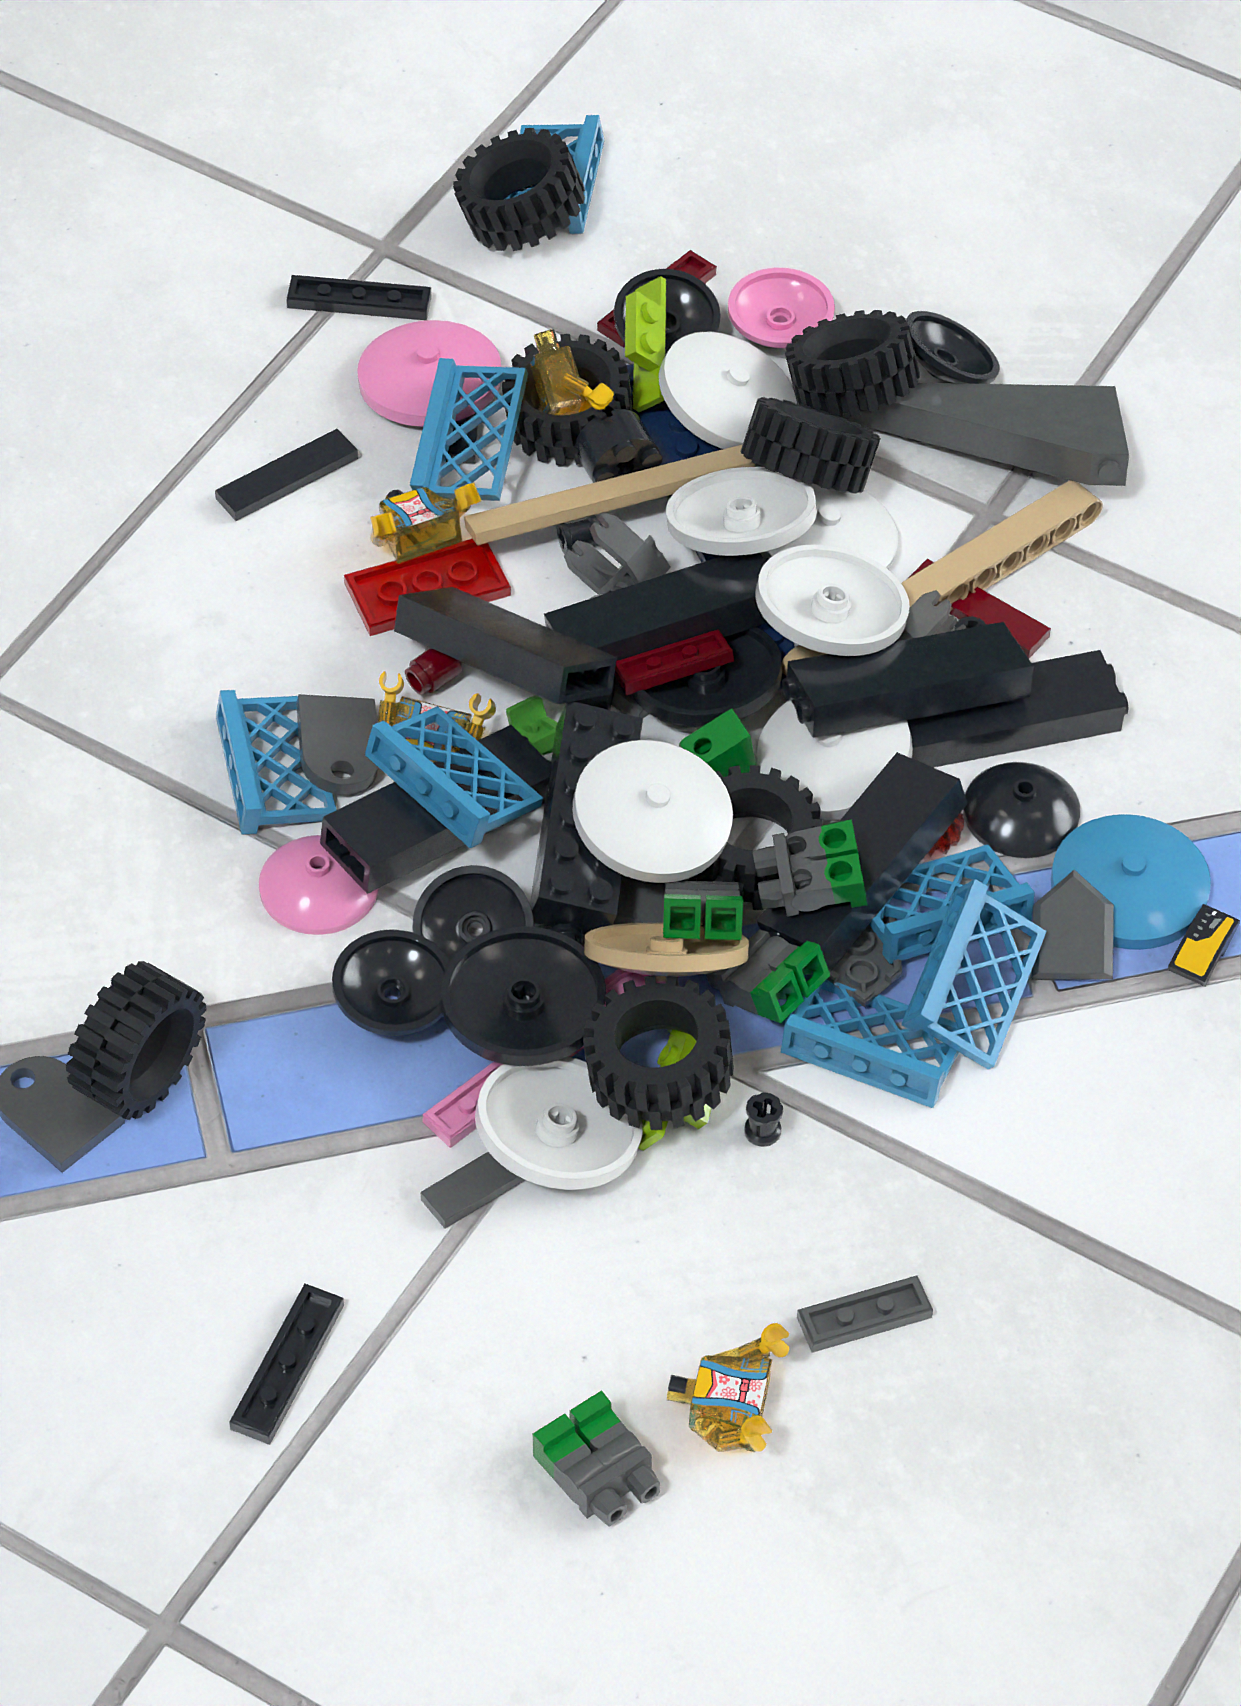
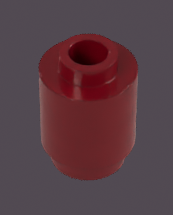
M429 648L410 661V667L405 669V677L412 689L418 694L433 693L462 672V661Z

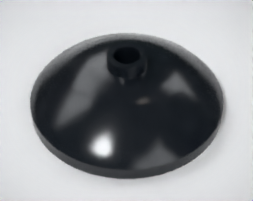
M674 269L646 271L630 279L617 295L614 305V323L624 343L626 296L660 276L666 279L665 327L670 329L665 330V356L671 346L684 336L698 332L718 333L721 313L714 293L704 282L686 272Z
M915 311L908 315L906 322L909 323L916 358L930 375L950 383L990 384L995 380L1000 370L999 362L987 344L972 331L958 322L937 313Z
M1027 762L998 764L978 774L971 781L965 792L968 804L963 809V815L968 829L983 845L988 844L993 851L1006 856L1036 858L1056 852L1062 841L1079 825L1081 811L1077 794L1062 776L1044 766Z
M469 865L454 868L441 874L426 887L415 907L412 930L413 933L435 943L451 961L465 945L477 937L508 927H534V919L525 893L514 880L496 869L486 866ZM474 922H478L483 926L482 933L478 936H471L468 933V927Z
M394 929L371 932L351 942L337 958L332 974L333 995L343 1014L365 1030L388 1036L417 1033L432 1026L443 1016L442 981L450 961L435 943L416 933ZM388 996H395V997H397L398 999H389V998H386V997H388Z

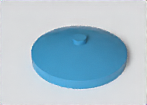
M1131 814L1099 817L1074 829L1058 847L1051 871V889L1070 872L1075 870L1114 904L1113 947L1123 949H1151L1170 944L1182 938L1202 905H1207L1211 888L1210 872L1206 860L1197 846L1186 835L1162 821Z

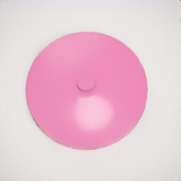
M440 320L404 324L378 336L362 353L357 370L360 393L367 405L379 415L397 423L423 427L439 358L453 359L456 365L501 367L499 352L485 335L463 324ZM465 378L462 390L468 395L482 385L483 382L480 378ZM501 383L494 387L497 391L499 390ZM488 391L473 403L481 411L495 396L491 391ZM468 406L456 415L455 421L475 414V412Z

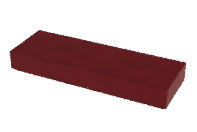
M718 629L616 661L614 676L625 694L629 695L636 691L645 690L733 662V651Z

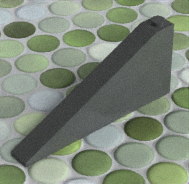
M918 383L915 388H909L910 393L905 397L896 396L897 402L889 406L883 403L879 405V410L870 412L869 409L860 411V415L850 416V413H843L841 416L849 422H855L872 429L1086 485L1126 486L1129 451L1115 386Z

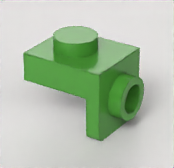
M533 695L508 707L506 715L509 725H512L522 736H526L529 739V743L542 755L552 753L558 722L546 715L542 698L538 695Z

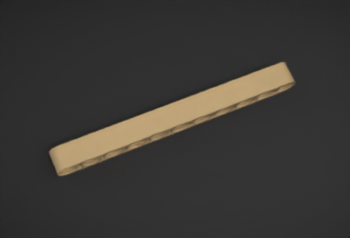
M1070 480L903 581L901 584L907 593L909 606L911 607L922 594L935 590L941 595L937 604H935V606H938L946 599L951 604L959 598L964 600L967 598L969 590L972 593L976 592L974 590L976 587L982 590L989 588L1092 524L1101 513L1103 508L1102 501L1078 482ZM798 645L784 657L782 672L787 676L788 661L824 655L826 653Z

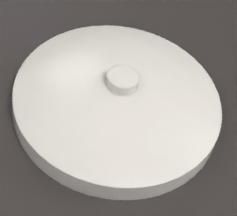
M698 332L684 336L671 346L660 366L659 385L663 398L671 412L693 434L722 449L743 445L758 398H776L781 401L787 400L797 404L794 390L779 366L755 346L730 335L716 332Z
M740 467L720 470L693 479L674 492L666 506L667 526L670 534L676 541L695 551L726 556L765 552L784 546L809 530L817 515L815 493L809 484L803 483L802 480L782 476V473L772 472L765 469V467Z
M812 484L810 486L815 493L817 515L813 525L796 540L776 549L760 552L763 558L768 557L770 559L775 554L796 546L829 545L863 554L889 570L897 550L898 535L895 523L889 512L867 491L857 492V494L848 491L844 493L838 492L833 488L829 490Z
M802 545L788 548L775 554L762 567L755 592L757 606L761 614L777 632L808 649L840 656L870 654L883 650L893 644L901 636L905 628L910 607L903 585L887 568L858 552L829 545Z
M787 701L770 717L762 730L757 746V764L761 765L760 773L769 775L772 767L781 770V779L784 781L791 775L800 780L799 791L808 787L813 793L812 803L818 802L821 809L820 819L836 820L841 819L896 752L912 758V738L906 720L813 738L806 725L799 722L792 702Z
M629 741L602 751L584 768L578 780L573 798L572 810L575 826L579 836L590 852L614 871L646 882H676L703 872L722 853L733 821L730 796L716 772L693 753L681 747L659 741Z
M568 1056L551 1063L535 1066L501 1065L484 1082L475 1109L478 1135L493 1158L515 1175L550 1188L579 1190L597 1187L614 1180L625 1172L633 1162L642 1137V1123L640 1128L629 1126L627 1114H624L618 1121L610 1116L609 1105L605 1108L600 1106L596 1099V1092L592 1093L587 1063Z

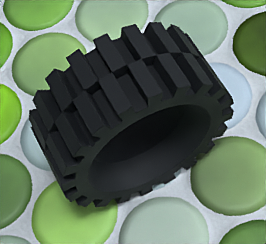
M525 128L524 133L520 135L517 130L509 131L508 137L502 140L499 135L490 139L492 143L490 146L485 147L481 144L474 149L477 154L475 157L467 156L464 159L465 169L458 168L455 174L458 181H453L454 195L474 237L478 242L481 240L483 246L487 248L494 244L496 250L505 251L507 246L511 245L512 250L517 251L522 250L523 244L528 242L531 247L540 244V238L547 236L548 240L557 236L555 229L558 227L565 230L571 224L568 217H577L581 211L578 204H584L585 196L583 191H585V187L565 141L563 142L556 133L551 136L549 130L541 129L536 134L534 128ZM536 185L529 191L519 196L505 199L510 194L521 188Z
M861 310L855 311L852 316H846L845 313L836 315V319L832 321L823 319L818 321L817 327L808 326L802 330L803 335H795L791 339L792 343L787 344L785 348V356L797 404H804L816 410L820 409L834 416L841 417L843 413H850V416L860 415V411L869 409L870 412L879 410V405L883 403L889 406L897 402L896 396L905 397L909 394V388H915L918 384L917 379H920V371L909 323L906 322L902 315L897 317L896 313L891 311L883 315L882 310H873L870 314H865V311Z
M560 334L561 341H558V345L554 346V342L552 343L551 336L541 339V347L536 348L531 343L524 348L525 357L516 354L511 360L512 367L526 368L528 372L513 441L516 446L521 444L522 451L529 457L536 451L538 461L547 463L550 457H554L556 465L566 466V459L575 458V463L578 465L582 463L577 455L576 439L586 424L598 416L602 420L613 416L611 413L613 410L626 409L633 411L630 379L625 360H620L619 352L614 347L607 351L605 341L597 339L594 344H590V337L588 335L580 334L578 341H572L570 334ZM569 347L578 379L580 378L578 381L592 390L600 383H603L613 391V400L604 409L596 410L591 407L571 415H552L538 410L543 403L542 399L544 400L545 397L548 399L553 396L557 387L565 391H575L561 383L565 375L573 379L566 357V351ZM533 357H534V358H535V364L532 366V365H531V360H532ZM505 379V382H502L503 395L514 388L516 379Z
M761 397L757 399L741 448V454H744L743 456L746 459L752 460L753 463L765 466V469L782 473V476L791 479L796 478L802 480L803 483L815 484L829 490L833 488L838 492L846 493L848 491L857 494V492L862 493L864 491L881 438L878 434L873 433L872 430L863 428L858 423L849 422L846 418L828 414L829 412L820 409L816 410L804 404L798 405L792 401Z
M750 765L749 773H741L740 766L729 767L727 777H723L720 771L716 772L730 796L733 819L739 817L766 819L784 828L788 834L822 826L820 806L818 802L812 803L813 793L808 787L799 791L800 780L792 775L784 781L781 779V770L771 767L769 775L760 773L761 765ZM726 842L722 853L710 867L688 879L696 878V881L738 882V890L743 898V902H751L753 910H763L758 882L779 879V873L757 877L753 851L755 850L741 849Z
M138 961L137 965L129 964L125 967L124 974L117 972L111 978V986L109 988L103 986L97 993L98 1001L94 1006L91 1004L88 1006L84 1013L87 1015L84 1024H78L74 1035L78 1036L77 1041L70 1044L68 1055L73 1058L66 1063V1071L70 1073L67 1080L73 1089L127 1120H130L131 1117L134 1119L142 1117L143 1111L149 1113L155 1108L157 1099L163 1101L169 1095L168 1088L172 1083L176 1085L182 1077L180 1071L183 1066H189L193 1058L190 1055L192 1048L198 1047L202 1037L198 1035V1031L204 1028L206 1018L201 1016L207 1011L206 1003L202 1002L204 999L202 993L149 962L146 963L144 961Z
M656 975L645 976V985L636 987L634 980L623 983L624 993L619 995L612 989L605 994L606 1007L596 1003L591 1010L592 1020H586L583 1042L592 1093L596 1092L597 1102L602 1108L609 1105L610 1116L619 1121L624 1114H627L629 1126L640 1128L642 1120L650 1122L651 1130H662V1121L672 1120L673 1128L685 1126L684 1117L691 1115L696 1122L705 1117L704 1105L707 1104L714 1110L721 1103L720 1092L727 1094L731 1086L730 1076H733L734 1064L729 1020L726 1019V1011L721 1003L716 1005L715 995L708 989L700 995L698 983L688 980L684 987L679 986L678 977L667 976L665 984L656 983ZM651 1030H678L691 1035L696 1040L694 1048L686 1057L664 1067L640 1066L627 1060L620 1053L622 1045L629 1039Z

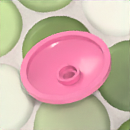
M767 268L753 272L737 282L731 290L728 299V315L739 333L755 343L771 348H786L787 344L792 343L791 339L795 335H803L802 330L806 327L811 326L815 328L818 326V321L823 319L832 321L834 318L835 304L829 289L814 276L796 269Z
M321 835L301 837L278 848L265 862L259 878L260 898L268 914L279 924L290 930L313 935L339 932L358 923L372 909L379 890L378 888L367 894L320 844Z

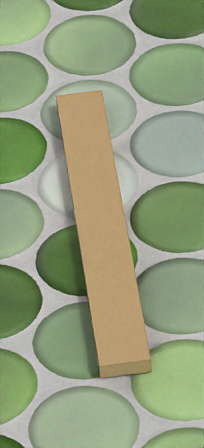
M742 445L464 516L465 528L475 543L481 545L673 495L684 484L700 476L731 468L755 467V463L750 459H746L743 456L744 454H741Z

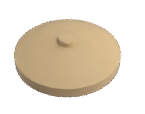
M628 923L600 927L586 933L584 953L589 959L623 971L656 975L657 981L666 982L667 976L678 977L707 974L741 965L748 960L749 941L743 935L742 940L705 939L704 926L700 925V939L663 938V923Z

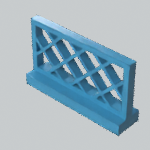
M586 115L584 124L521 125L519 135L524 133L525 128H534L536 134L541 129L549 130L551 136L556 133L562 140L566 137H578V139L569 143L567 147L584 184L585 191L583 193L585 200L584 204H578L581 210L578 216L568 217L571 222L568 228L570 234H583L604 145L600 116ZM532 185L531 187L527 188V189L524 190L523 192H521L520 190H517V191L513 192L512 194H510V195H509L508 197H506L505 199H509V198H513V197L519 196V195H521V194H523V193L529 191L530 189H532V188H533L534 186H536V185Z
M439 358L411 476L410 487L412 491L422 488L432 504H434L435 498L456 499L455 489L473 483L490 471L494 476L492 488H477L481 500L500 501L528 378L526 368L456 365L453 359ZM465 378H480L483 382L482 385L468 395L462 390ZM505 379H516L514 388L503 396L494 388ZM488 391H491L497 400L480 411L473 402ZM470 406L476 415L459 426L455 422L456 415ZM504 407L508 412V417L494 428L487 418ZM483 422L490 432L473 443L466 434ZM462 437L469 447L454 458H451L448 454L449 446ZM497 439L501 444L500 451L487 460L480 450ZM476 454L482 461V464L465 475L459 465ZM454 469L462 478L451 487L440 486L441 479Z
M220 690L216 721L241 835L257 834L258 825L321 822L324 816L336 811L332 793L316 787L310 781L295 773L301 767L300 750L289 744V742L296 735L299 736L298 722H294L282 713L285 710L297 709L298 696L237 699L235 690ZM258 711L266 716V718L258 725L245 717L244 712ZM273 722H276L289 731L282 738H279L266 729ZM257 737L273 746L266 754L251 745ZM280 751L295 759L288 768L273 759ZM264 767L280 775L272 784L258 776V773ZM287 780L303 789L295 798L279 789ZM311 794L322 801L325 808H310L302 803V801ZM272 796L287 806L283 810L266 811L265 802Z
M438 706L393 726H390L384 720L372 725L365 756L469 848L481 844L486 832L529 813L542 805L543 797ZM436 722L446 733L425 729V726ZM404 737L418 739V745L409 743ZM424 741L444 744L445 750L424 747ZM451 746L467 749L472 756L451 752ZM430 760L444 762V768L437 767ZM450 764L472 768L471 774L450 770ZM478 769L491 771L499 779L478 775ZM456 783L470 785L471 791H464ZM477 787L498 791V797L477 793ZM506 792L517 794L524 800L516 801L504 798V793ZM482 806L495 808L497 813L490 815Z
M987 844L917 865L903 883L909 882L921 885L919 891L915 892L899 887L869 925L883 943V956L889 964H892L897 959L902 961L931 952L956 889L963 886V884H960L963 877L972 880L976 879L988 887L991 884L1006 888L996 892L986 891V894L1029 921L1032 920L1034 890L1027 882L1019 884ZM984 860L990 868L989 871L969 867V864ZM941 872L956 875L953 882L933 876ZM928 888L947 892L945 899L926 895L925 893ZM892 898L912 903L909 910L889 904ZM919 905L935 909L925 913L916 912ZM982 908L980 918L985 932L997 929L998 925L993 913ZM884 915L900 919L888 924H884L882 921Z
M974 879L955 890L901 1025L914 1033L922 1029L986 1069H990L995 1066L1047 931L987 895L988 886ZM982 908L993 913L998 925L997 929L985 932L980 918ZM1019 929L1031 936L1027 950L1018 952L1011 930ZM1001 934L1008 955L995 959L988 937ZM978 940L985 962L972 965L966 948L969 942ZM1011 961L1016 978L1014 983L1005 986L997 964ZM987 967L995 989L982 992L974 971ZM964 974L972 996L958 999L953 981L955 976ZM997 994L1003 1012L1001 1017L992 1019L984 998ZM974 1001L982 1023L968 1026L961 1005ZM951 1008L959 1030L950 1032L937 1024L942 1010ZM984 1028L990 1043L987 1053L975 1046L971 1035L972 1031Z
M827 979L808 998L804 997V1002L800 1004L795 1014H790L784 1027L781 1053L934 1108L939 1098L941 1086L959 1054L958 1051L945 1043L938 1044L932 1035L922 1029L915 1033L909 1029L899 1030L894 1021L904 1019L909 1005L878 995L868 1004V1006L875 1008L878 1013L861 1016L856 1007L862 1005L855 1001L852 996L850 997L846 991L847 989L854 992L856 989L839 982L833 985ZM823 989L837 994L840 999L824 1003L819 992ZM846 1009L852 1018L835 1022L830 1013ZM820 1015L826 1025L805 1018ZM939 1016L938 1025L950 1032L959 1030L956 1022ZM884 1023L890 1032L873 1036L868 1027ZM858 1029L864 1039L844 1032ZM922 1037L928 1046L912 1050L906 1040ZM896 1043L902 1053L882 1046ZM935 1057L940 1067L921 1060Z

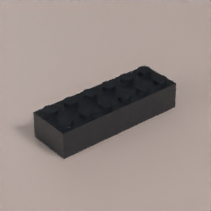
M574 701L565 704L556 725L530 900L534 923L550 927L561 923H572L578 925L584 935L591 930L613 924L617 916L622 874L598 860L582 841L573 819V798L580 775L596 755L617 744L640 740L643 718Z

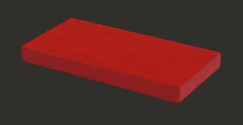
M473 538L443 548L440 547V549L437 548V550L421 555L422 553L413 555L414 558L410 556L411 559L408 556L400 560H394L344 575V584L369 636L394 630L399 595L454 587L487 602L511 596V586L489 544L477 545Z

